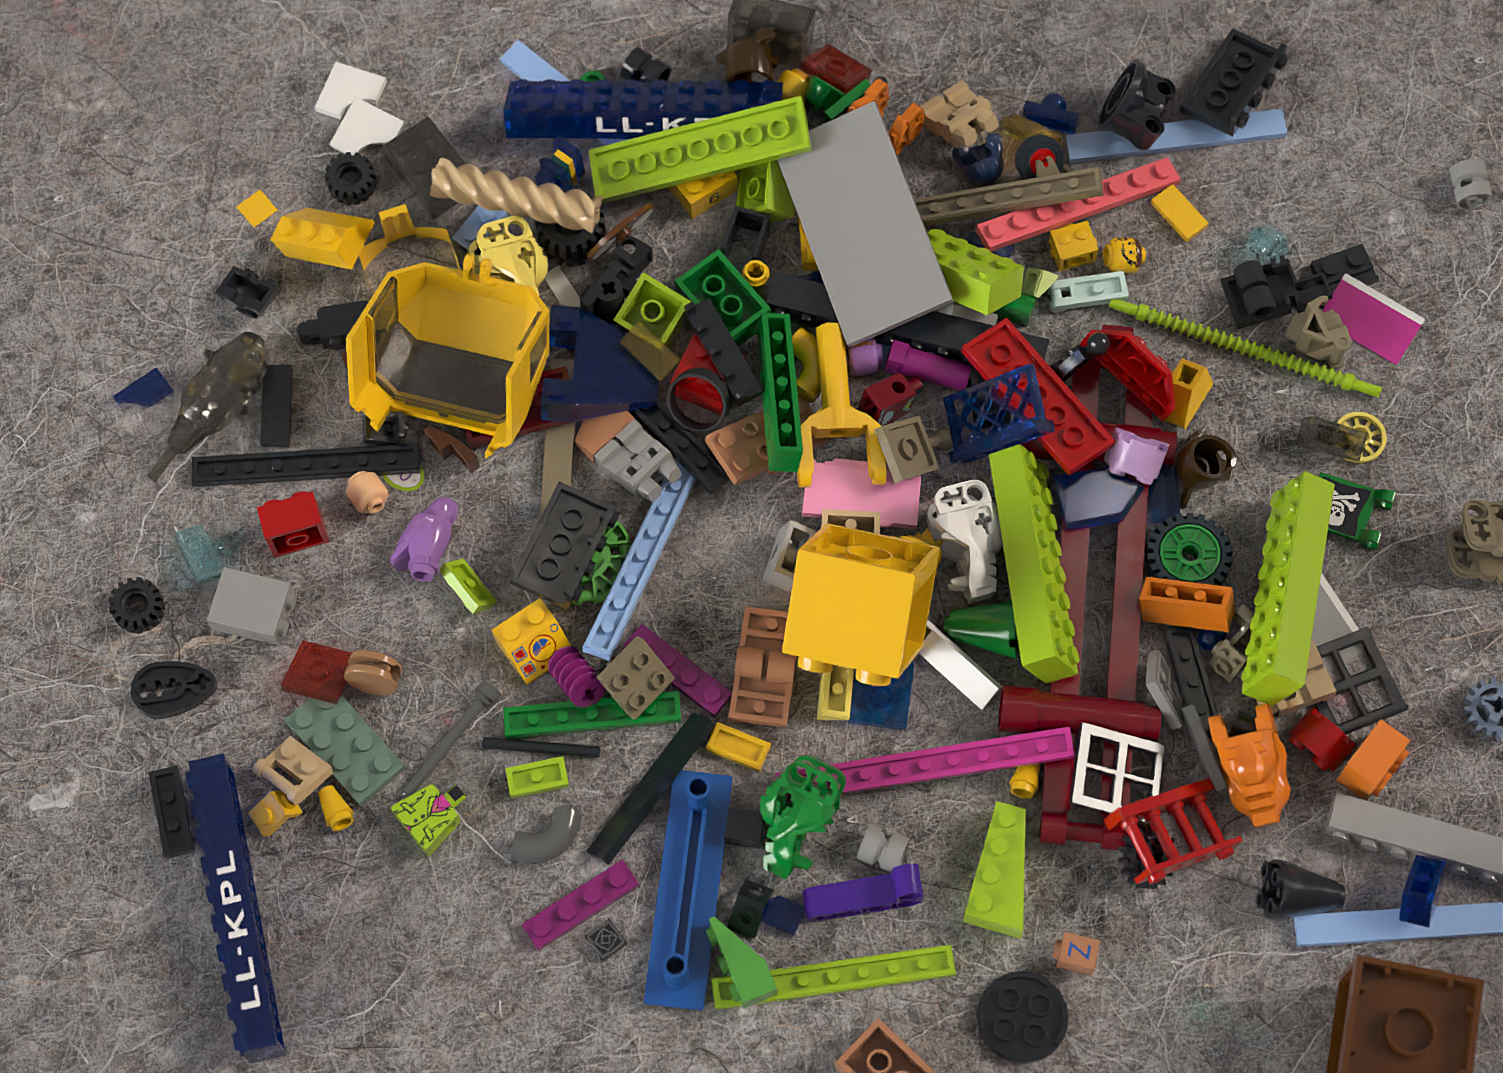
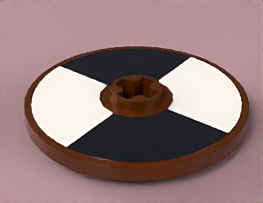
M648 203L618 223L589 251L587 258L593 261L612 249L616 242L620 243L650 216L655 209L654 205Z

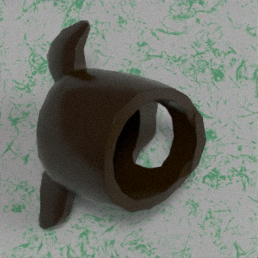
M760 27L753 37L741 38L715 56L718 63L725 64L726 77L731 88L740 92L741 89H746L747 93L755 95L768 94L773 89V69L778 67L779 64L777 57L771 54V50L765 42L777 36L771 28ZM752 73L762 74L767 80L760 84H754Z
M1198 431L1187 437L1184 446L1178 453L1176 461L1177 476L1185 486L1180 500L1182 510L1187 508L1193 490L1206 489L1218 481L1230 479L1237 457L1235 450L1227 441L1214 435L1199 436ZM1219 450L1224 452L1226 460L1220 457Z

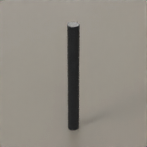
M483 737L482 749L600 758V746Z

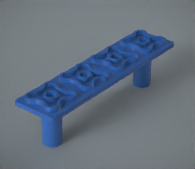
M681 770L672 782L644 994V1003L646 1005L697 1011L704 1010L712 950L706 929L710 928L709 918L716 917L725 846L724 834L733 778L730 775Z

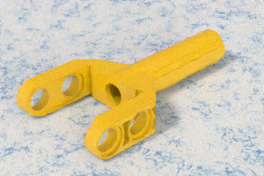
M839 323L821 324L816 328L822 407L815 414L809 416L801 425L803 455L797 472L798 487L808 488L812 484V474L814 472L812 436L814 438L860 437V434H865L869 478L872 480L873 485H885L886 460L874 430L881 427V425L868 414L858 411L850 405L843 332Z

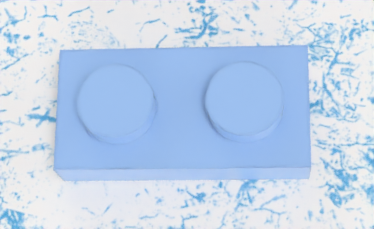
M478 206L451 238L452 243L467 252L471 243L477 240L476 236L482 225L507 218V212L504 210L490 211ZM487 231V233L485 234L484 238H485V237H488V236H492V235H490L489 231ZM477 247V249H476V251H475V253H474L475 255H477V254L479 253V251H480L479 247Z

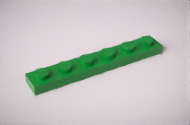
M679 691L660 693L635 720L626 714L613 697L602 698L596 704L583 708L575 706L571 701L503 707L506 739L682 723Z

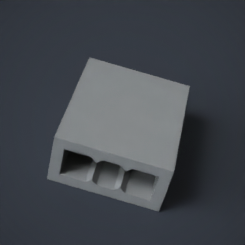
M224 567L206 621L212 630L278 645L280 638L285 637L287 633L288 620L286 619L289 610H293L295 607L297 594L290 582Z

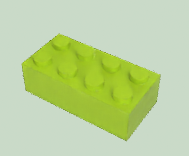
M932 229L927 232L954 302L989 315L1021 297L1024 266L1013 262L1010 258L993 254L986 248H979L969 244L965 239L945 234L943 230Z

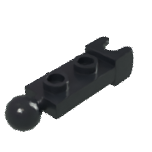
M1095 332L1089 337L1086 347H1082L1081 344L1077 345L1067 352L1068 358L1065 361L1061 359L1050 367L1065 382L1095 356L1106 353L1110 347V340L1105 333Z

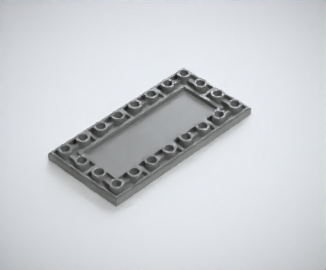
M875 101L809 130L812 151L778 159L833 309L849 347L954 302Z

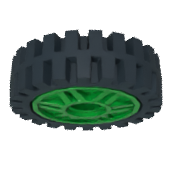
M1182 513L1175 514L1172 519L1168 517L1162 524L1160 523L1156 527L1148 541L1145 553L1147 574L1150 573V577L1222 586L1230 572L1233 561V548L1230 546V538L1228 535H1224L1225 530L1221 525L1219 527L1215 526L1216 521L1213 519L1205 520V515L1199 514L1198 517H1194V513H1187L1186 516H1182ZM1191 553L1194 555L1195 560L1187 561L1182 557V554Z

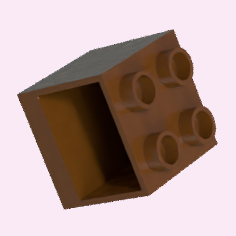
M1358 954L1338 980L1325 1073H1473L1484 980Z

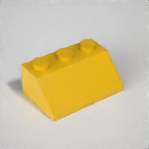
M305 208L282 216L270 240L286 257L352 270L375 222L372 219Z

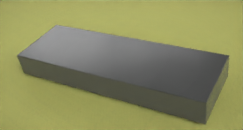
M1192 704L1182 708L1181 713L1205 772L1215 787L1213 791L1217 792L1227 788V783L1195 705Z

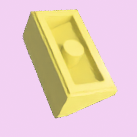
M834 664L833 671L821 673L817 720L850 719L853 668Z

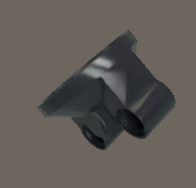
M1137 59L1132 61L1124 69L1110 90L1099 114L1098 128L1105 132L1110 130L1129 140L1137 149L1148 150L1165 131L1164 123L1159 116L1165 105L1176 93L1174 83L1166 77H1159L1146 70L1144 63Z

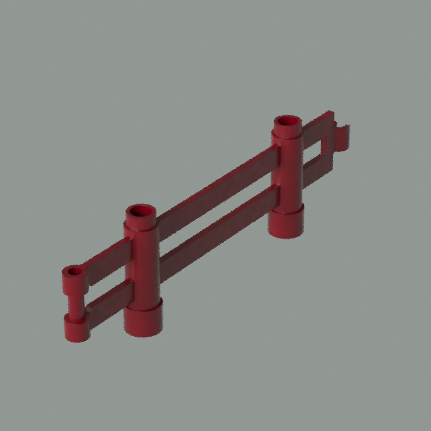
M1104 324L1101 330L1131 331L1134 334L1132 327ZM1093 358L1072 375L1071 391L1097 419L1100 368H1106L1096 358ZM1126 388L1124 424L1099 423L1111 436L1116 427L1145 439H1154L1170 444L1162 466L1173 467L1177 448V433L1161 431V428L1152 427L1153 412ZM1021 422L1019 444L1029 452H1032L1037 459L1054 460L1050 453ZM1106 452L1071 475L1065 472L1060 538L1062 555L1059 557V561L1066 575V582L1063 585L1064 591L1070 600V609H1068L1069 619L1072 621L1075 629V635L1072 636L1073 645L1079 654V663H1077L1078 674L1050 682V692H1041L1039 688L1003 685L999 705L998 732L1026 734L1070 727L1074 755L1079 724L1082 722L1153 742L1158 741L1161 727V710L1159 707L1135 701L1141 614L1139 597L1142 591L1148 484L1136 480V476L1125 473V476H1120L1106 698L1079 695L1094 462L1106 463L1104 460ZM1103 742L1102 766L1113 768L1115 744ZM1128 748L1125 772L1131 773L1132 749ZM1074 758L1046 762L1044 767L1039 843L1065 845V840L1100 843V849L1119 851L1118 847H1124L1126 843L1122 837L1128 836L1126 830H1122L1121 827L1109 830L1104 821L1109 814L1099 812L1102 817V825L1067 821V813L1071 810L1069 799ZM1101 774L1100 799L1109 801L1112 777ZM1124 781L1121 804L1128 805L1130 782Z

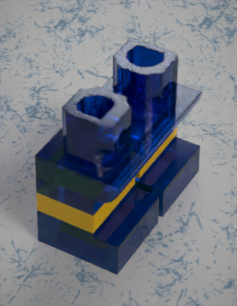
M558 136L552 143L554 149L553 156L551 158L543 157L538 160L540 171L535 175L534 180L538 185L553 183L561 190L568 189L569 191L586 172L581 150L561 136Z

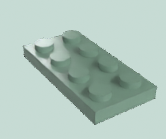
M330 682L284 719L310 751L332 767L333 777L360 807L406 769L404 764Z

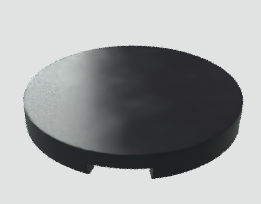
M1016 971L996 979L985 989L978 1004L976 1018L978 1031L983 1042L995 1055L1008 1062L1030 1064L1047 1058L1060 1046L1067 1032L1069 1014L1066 1001H1064L1063 996L1050 980L1033 972Z

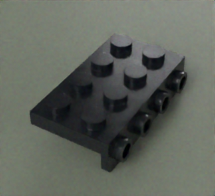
M1232 28L1180 104L1179 111L1233 137L1239 128L1243 129L1247 124L1251 109H1257L1263 97V91L1265 89L1269 90L1272 87L1277 70L1282 71L1289 58L1286 55L1287 45L1282 43L1276 49Z
M559 481L509 584L567 610L572 601L578 603L584 587L580 586L584 576L590 578L596 562L592 561L596 552L602 553L608 537L604 536L608 527L613 529L620 515L616 511L618 503L612 501L611 504H608Z

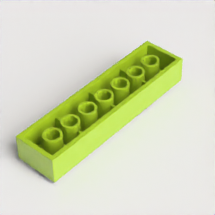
M1018 444L989 454L1021 663L1025 669L1047 684L1077 675L1079 654L1073 645L1072 636L1075 635V629L1068 615L1070 600L1064 591L1063 583L1066 582V575L1059 561L1062 551L1055 537L1057 522L1051 513L1050 505L1053 504V498L1046 483V479L1049 478L1048 469L1044 462H1040L1032 452Z
M1304 471L1295 479H1291L1279 491H1275L1270 500V506L1272 507L1271 515L1266 524L1268 533L1262 549L1264 558L1258 573L1260 583L1254 598L1256 607L1254 617L1250 623V630L1252 632L1250 642L1246 648L1247 663L1242 673V694L1263 703H1268L1270 706H1274L1303 687L1306 679L1335 484L1307 471Z

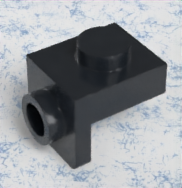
M398 411L394 416H387L378 432L369 424L371 419L366 414L362 417L363 444L379 446L396 445L407 435L408 424L404 421V412Z

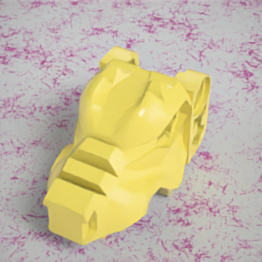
M511 216L482 225L477 233V240L473 241L467 250V254L474 255L475 258L473 273H480L482 259H491L492 270L490 277L533 287L539 296L538 288L546 277L548 260L546 256L542 255L543 248L539 247L536 239L533 238L527 221L520 216ZM508 225H519L523 232L522 235L514 236L508 231ZM487 231H489L490 235H492V236H488V237H485V238H484V236H485V234L487 233ZM477 247H479L481 251L480 255L474 254Z

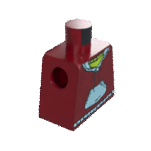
M896 373L865 388L858 411L868 414L881 426L891 424L910 412L916 395L924 391L923 384L917 377L907 381L901 373Z

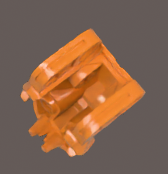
M881 79L875 80L865 92V96L850 105L847 113L875 101L881 116H883L884 113L882 112L889 101V85L885 82L883 83ZM916 103L911 104L902 116L897 115L890 131H888L896 155L906 145L909 146L924 125V109Z
M1268 703L1255 706L1257 718L1254 719L1257 731L1239 736L1229 737L1227 725L1222 715L1208 717L1214 745L1217 746L1220 757V769L1227 783L1230 802L1238 812L1249 817L1253 828L1279 824L1282 809L1289 800L1291 790L1286 773L1287 753L1277 735L1274 716Z

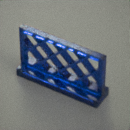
M1027 364L943 397L954 451L948 453L951 464L972 463L988 457L991 453L1056 432L1053 420H1046L1034 364ZM1023 374H1026L1028 381L1025 391L1017 386ZM1000 383L1008 387L1003 399L995 395ZM980 391L986 395L982 407L974 403ZM1014 392L1022 397L1017 409L1009 404ZM956 400L965 403L960 416L955 410L954 401ZM992 401L1000 405L996 417L988 413ZM1028 401L1033 404L1035 417L1028 418L1023 414ZM971 408L979 413L974 426L966 421ZM1006 410L1014 415L1010 426L1002 423ZM985 418L993 423L987 435L980 431ZM963 427L971 431L966 443L962 442L961 437Z

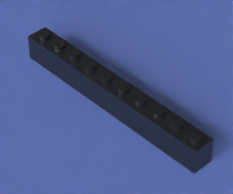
M777 272L774 273L766 304L771 308V313L790 314V319L798 320L800 324L805 326L839 323L824 284ZM932 311L877 335L873 339L879 340L881 344L890 347L893 340L910 344L909 347L935 353V355L948 359L960 360L962 363L974 367L961 352L962 346L993 327V325ZM1020 332L1045 360L1050 339Z

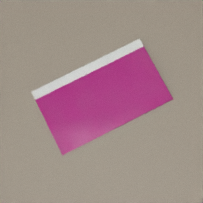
M1346 273L1333 292V299L1328 300L1323 308V312L1334 310L1335 313L1339 314L1341 321L1347 326L1351 339L1396 365L1425 321L1421 316Z

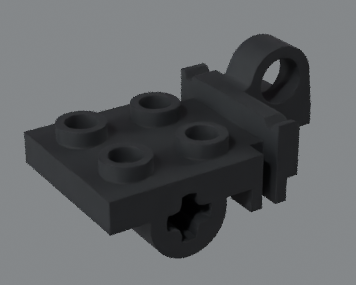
M628 236L620 243L616 242L615 248L612 251L614 262L610 266H605L599 273L598 280L592 287L588 286L580 296L584 325L593 330L600 320L607 324L617 323L614 321V318L625 302L624 293L630 294L637 283L636 279L653 261L652 247L633 236ZM626 244H631L635 246L636 250L630 254L622 247Z
M1284 255L1280 256V263L1277 264L1274 258L1270 259V264L1261 266L1260 262L1256 260L1243 262L1235 268L1234 275L1220 278L1221 286L1237 330L1291 314V306L1295 307L1297 314L1304 312L1307 304L1320 296L1325 295L1328 297V300L1333 299V294L1324 272L1296 280L1289 259H1285Z

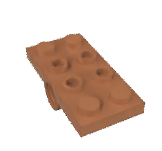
M800 393L798 394L800 424L802 425L814 413ZM763 410L709 433L705 438V442L734 486L766 471L770 475L780 472L769 471ZM812 436L813 450L828 444L830 438H814Z
M745 606L740 644L735 663L729 721L787 728L797 656L782 653L788 612Z

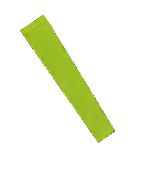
M950 944L769 970L777 988V995L756 1004L956 976L952 946ZM730 976L711 978L716 1010L742 1007L741 1002H734L728 985L733 984Z

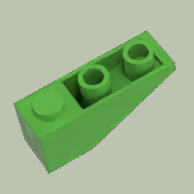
M716 917L709 918L710 928L706 929L712 947L715 945L719 947L722 956L717 957L723 974L729 973L733 984L728 986L734 1002L740 1001L744 1009L776 996L777 988L766 961Z

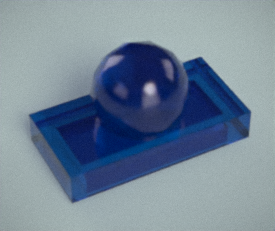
M1049 93L1044 96L1040 104L1026 100L1022 122L1068 134H1075L1079 113L1067 110V103L1062 95Z

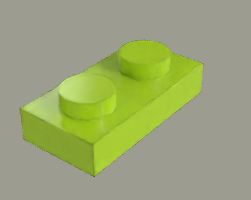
M464 558L444 563L440 568L439 572L446 579L448 585L453 588L472 614L491 609L497 602Z
M563 756L505 768L511 799L569 787Z

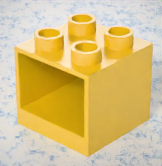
M826 523L798 549L782 653L799 656L798 666L811 672L828 673L833 671L835 664L856 669L855 678L869 685L886 686L891 683V677L898 679L923 648L940 547Z

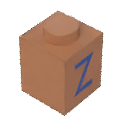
M1064 932L1062 941L1056 940L1052 957L1058 959L1056 968L1092 976L1100 940Z

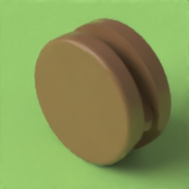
M358 650L350 655L349 666L344 674V678L349 685L362 692L378 696H388L396 692L398 680L403 670L398 661L386 654L371 650Z

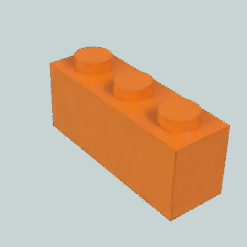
M1146 577L1139 597L1142 619L1145 622L1229 632L1235 613L1232 587Z

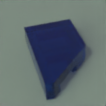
M156 367L115 394L113 398L116 403L120 404L124 402L151 407L174 391Z
M782 896L769 899L765 907L761 922L794 937L804 917L805 907Z

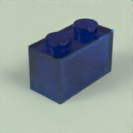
M1416 854L1402 892L1399 921L1430 927L1443 889L1446 861Z

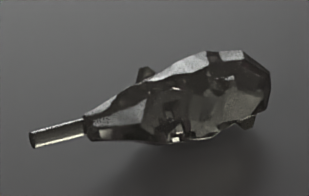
M243 332L224 346L214 351L206 349L203 352L206 362L182 391L179 414L167 439L168 448L146 475L150 481L155 483L177 454H185L207 436L221 431L238 414L247 415L249 411L246 404L259 391L268 369V349L265 340L253 332Z

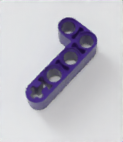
M909 863L892 868L890 874L809 887L802 891L807 921L819 922L914 906L923 902L924 892L919 865Z

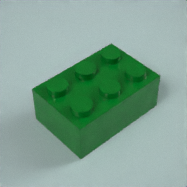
M719 249L674 281L675 292L694 302L695 305L710 298L737 347L757 333L761 314L771 313V308Z

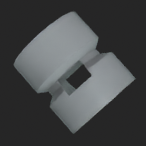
M1468 159L1460 161L1449 169L1452 186L1455 188L1453 192L1457 208L1461 210H1474L1484 207L1492 201L1490 184L1487 182L1488 174L1483 160Z
M870 823L859 848L857 859L871 865L878 862L880 869L891 873L892 868L901 865L910 838L896 832L888 835L886 828Z

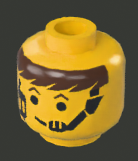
M1114 237L1103 248V263L1105 266H1108L1111 272L1124 271V274H1133L1146 261V250L1144 247H1141L1139 240L1134 237Z

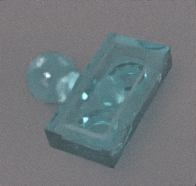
M202 524L175 532L174 539L197 586L219 579L224 567L218 555L230 557L235 554L238 548L236 539L227 534L219 536L215 544H212Z

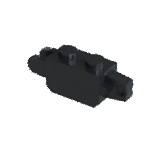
M362 300L321 307L317 312V319L303 321L298 324L296 331L300 335V341L305 345L322 344L324 349H343L346 346L347 335L369 301ZM375 310L373 313L374 339L387 310ZM391 325L389 332L397 330L393 325Z

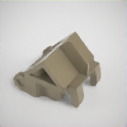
M1324 295L1309 302L1304 312L1293 316L1285 336L1297 342L1294 349L1295 353L1319 363L1325 361L1328 368L1333 367L1334 370H1337L1343 364L1344 352L1351 346V338L1347 326L1343 324L1338 313H1335L1334 310L1323 312L1319 308L1327 304L1328 297Z

